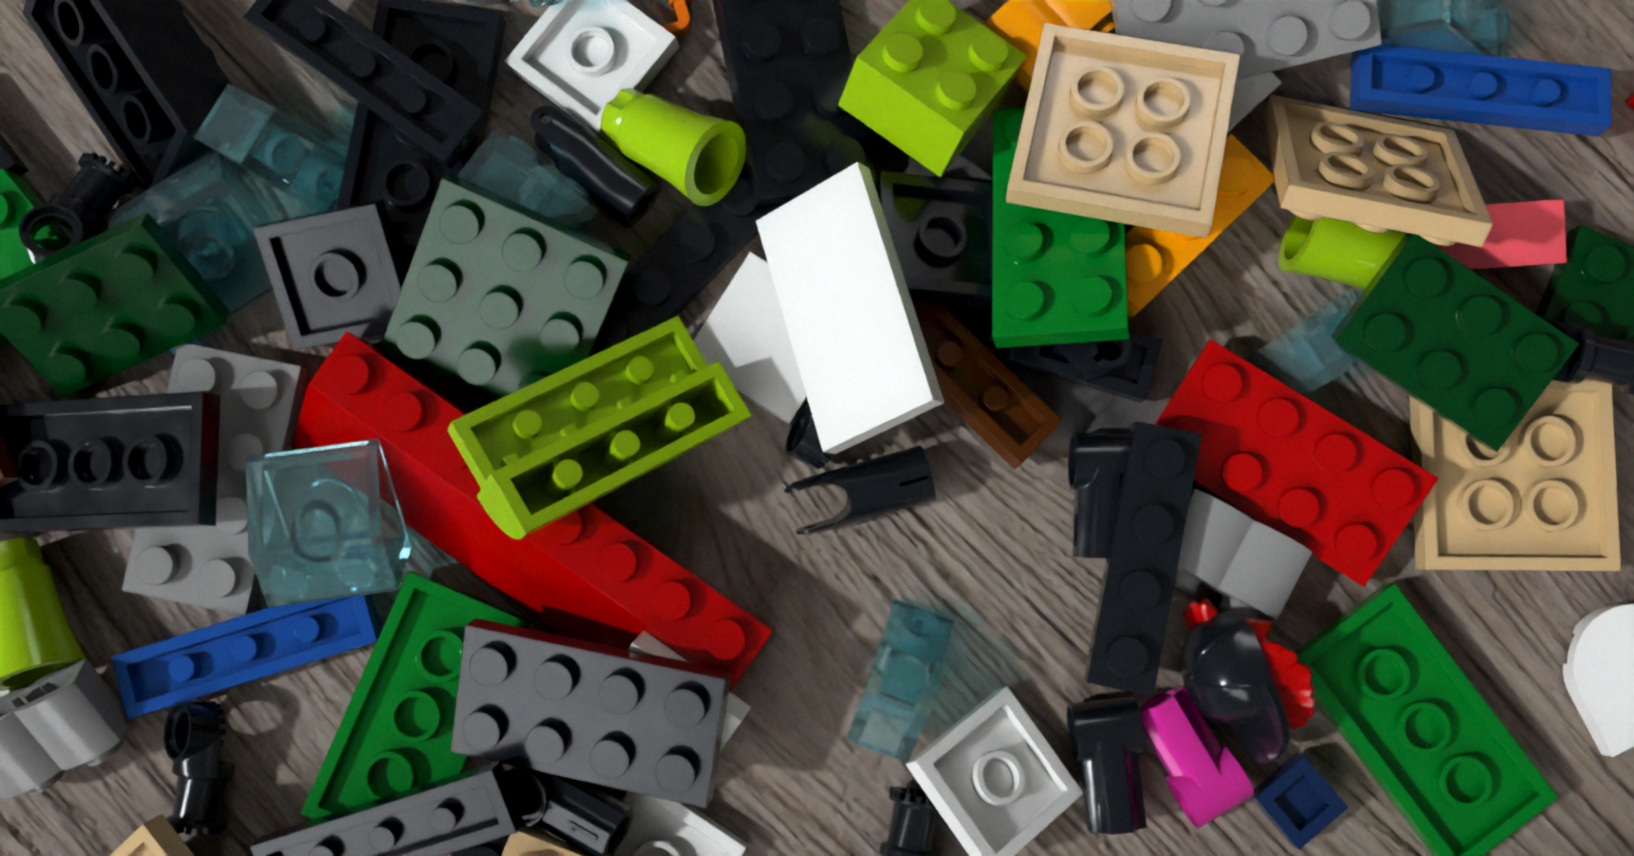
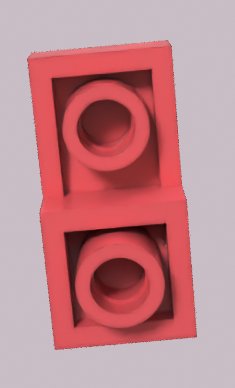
M1564 199L1486 204L1493 226L1482 247L1457 242L1451 246L1434 244L1470 270L1567 263Z

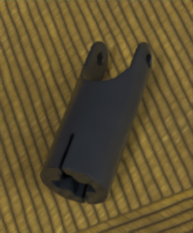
M544 105L533 111L530 122L536 132V146L554 161L562 177L626 228L632 227L645 216L660 193L661 184L632 160L625 157L622 152L598 133L579 122L570 120L556 108ZM548 115L552 120L547 124H543L540 121L541 117Z
M921 445L806 477L790 484L784 489L785 493L820 484H832L842 487L847 493L846 505L841 512L833 518L797 529L796 534L800 535L821 533L936 500L933 479L928 477V475H931Z

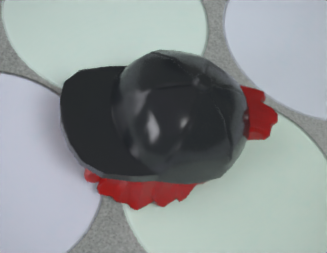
M1204 598L1200 603L1189 602L1186 605L1183 618L1190 633L1185 639L1180 666L1183 682L1190 700L1207 719L1215 723L1232 725L1243 749L1255 762L1264 764L1276 760L1287 749L1290 740L1289 727L1296 729L1297 727L1307 726V718H1311L1315 714L1313 707L1317 702L1313 696L1314 684L1310 680L1312 677L1310 667L1298 661L1297 653L1267 638L1273 628L1271 621L1244 618L1230 609L1217 611L1208 598Z

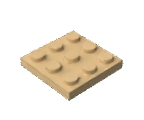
M1044 23L1008 182L1006 203L1207 238L1212 226L1240 54Z
M1270 94L1262 117L1280 208L1287 209L1294 215L1308 220H1320L1328 217L1354 222L1357 226L1375 233L1395 230L1416 234L1431 243L1442 246H1451L1456 242L1477 247L1483 246L1493 226V222L1455 130Z
M1586 379L1578 384L1552 380L1498 452L1487 449L1409 395L1412 462L1439 478L1414 514L1415 570L1621 571L1612 384Z

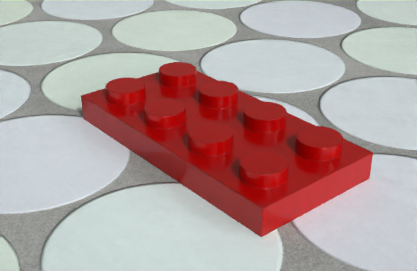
M1212 339L1207 341L1154 422V425L1202 434L1194 475L1195 482L1262 524L1302 544L1312 551L1313 556L1363 587L1370 580L1439 479Z

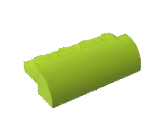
M676 316L451 421L447 431L481 488L476 497L487 514L505 534L513 539L520 540L746 422L752 415L721 363L717 361L708 366L679 316Z

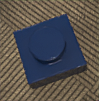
M1295 753L1254 789L1255 795L1251 797L1288 843L1298 850L1348 808L1306 756Z

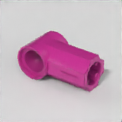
M1179 685L1171 690L1162 692L1143 703L1139 708L1143 731L1169 774L1165 777L1167 785L1186 817L1197 829L1255 795L1252 784L1243 768L1226 746L1218 744L1200 711L1190 700L1184 686Z

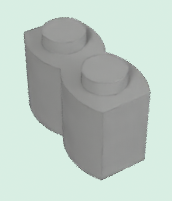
M1193 489L1191 491L1174 585L1192 594H1196L1199 586L1208 589L1222 598L1218 605L1220 610L1230 609L1244 618L1277 621L1312 551L1290 537L1253 520L1225 502L1200 490Z
M87 659L67 664L47 674L27 688H22L0 697V797L2 799H9L25 792L29 795L39 794L54 785L63 776L65 770L84 763L90 767L98 765L109 759L122 746V738L131 719L126 718L124 706Z

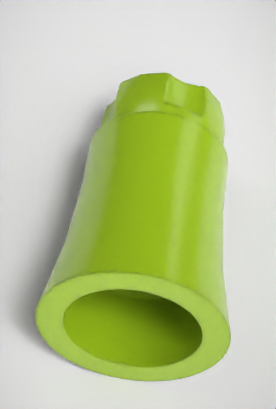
M632 88L621 89L616 97L606 104L602 113L600 127L606 134V141L621 150L625 157L648 168L672 184L696 205L709 206L721 200L734 186L742 171L747 143L743 129L736 122L704 115L676 105L656 94H645Z
M1293 214L1281 242L1278 265L1281 271L1319 277L1365 290L1406 232L1389 230L1385 233H1375L1357 226L1354 222L1328 217L1320 220H1308Z
M14 538L0 541V691L30 686L47 674L67 664L87 659L70 627L56 590L51 568L43 563L42 552L36 539Z

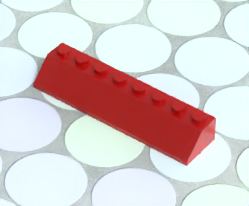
M346 331L307 385L292 442L295 446L560 635L628 649L638 635L645 630L690 663L732 671L729 691L732 692L775 630L773 626L595 501L520 540L509 537L494 523L476 497L481 488L447 431L451 421L469 412L390 356L379 352V349L373 344Z

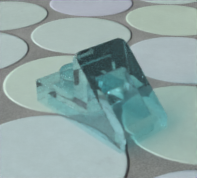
M1349 289L1245 357L1244 360L1303 396L1312 393L1350 370L1352 364L1358 361L1342 350L1331 336L1358 298Z

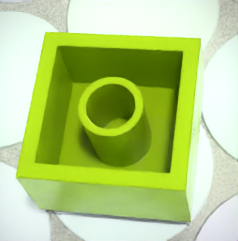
M909 0L857 56L838 106L941 177L990 118L993 110H996L1002 103L1027 55L948 0Z

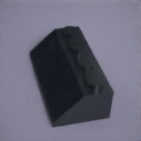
M26 0L22 12L129 174L133 177V180H135L151 207L164 204L236 155L255 118L250 112L244 97L237 93L218 65L212 50L203 43L184 15L178 0Z

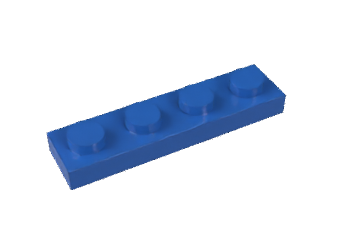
M1382 44L1352 52L1350 110L1598 137L1611 127V69Z
M359 579L111 656L126 718L131 719L172 707L179 701H192L377 643L382 629L368 579Z

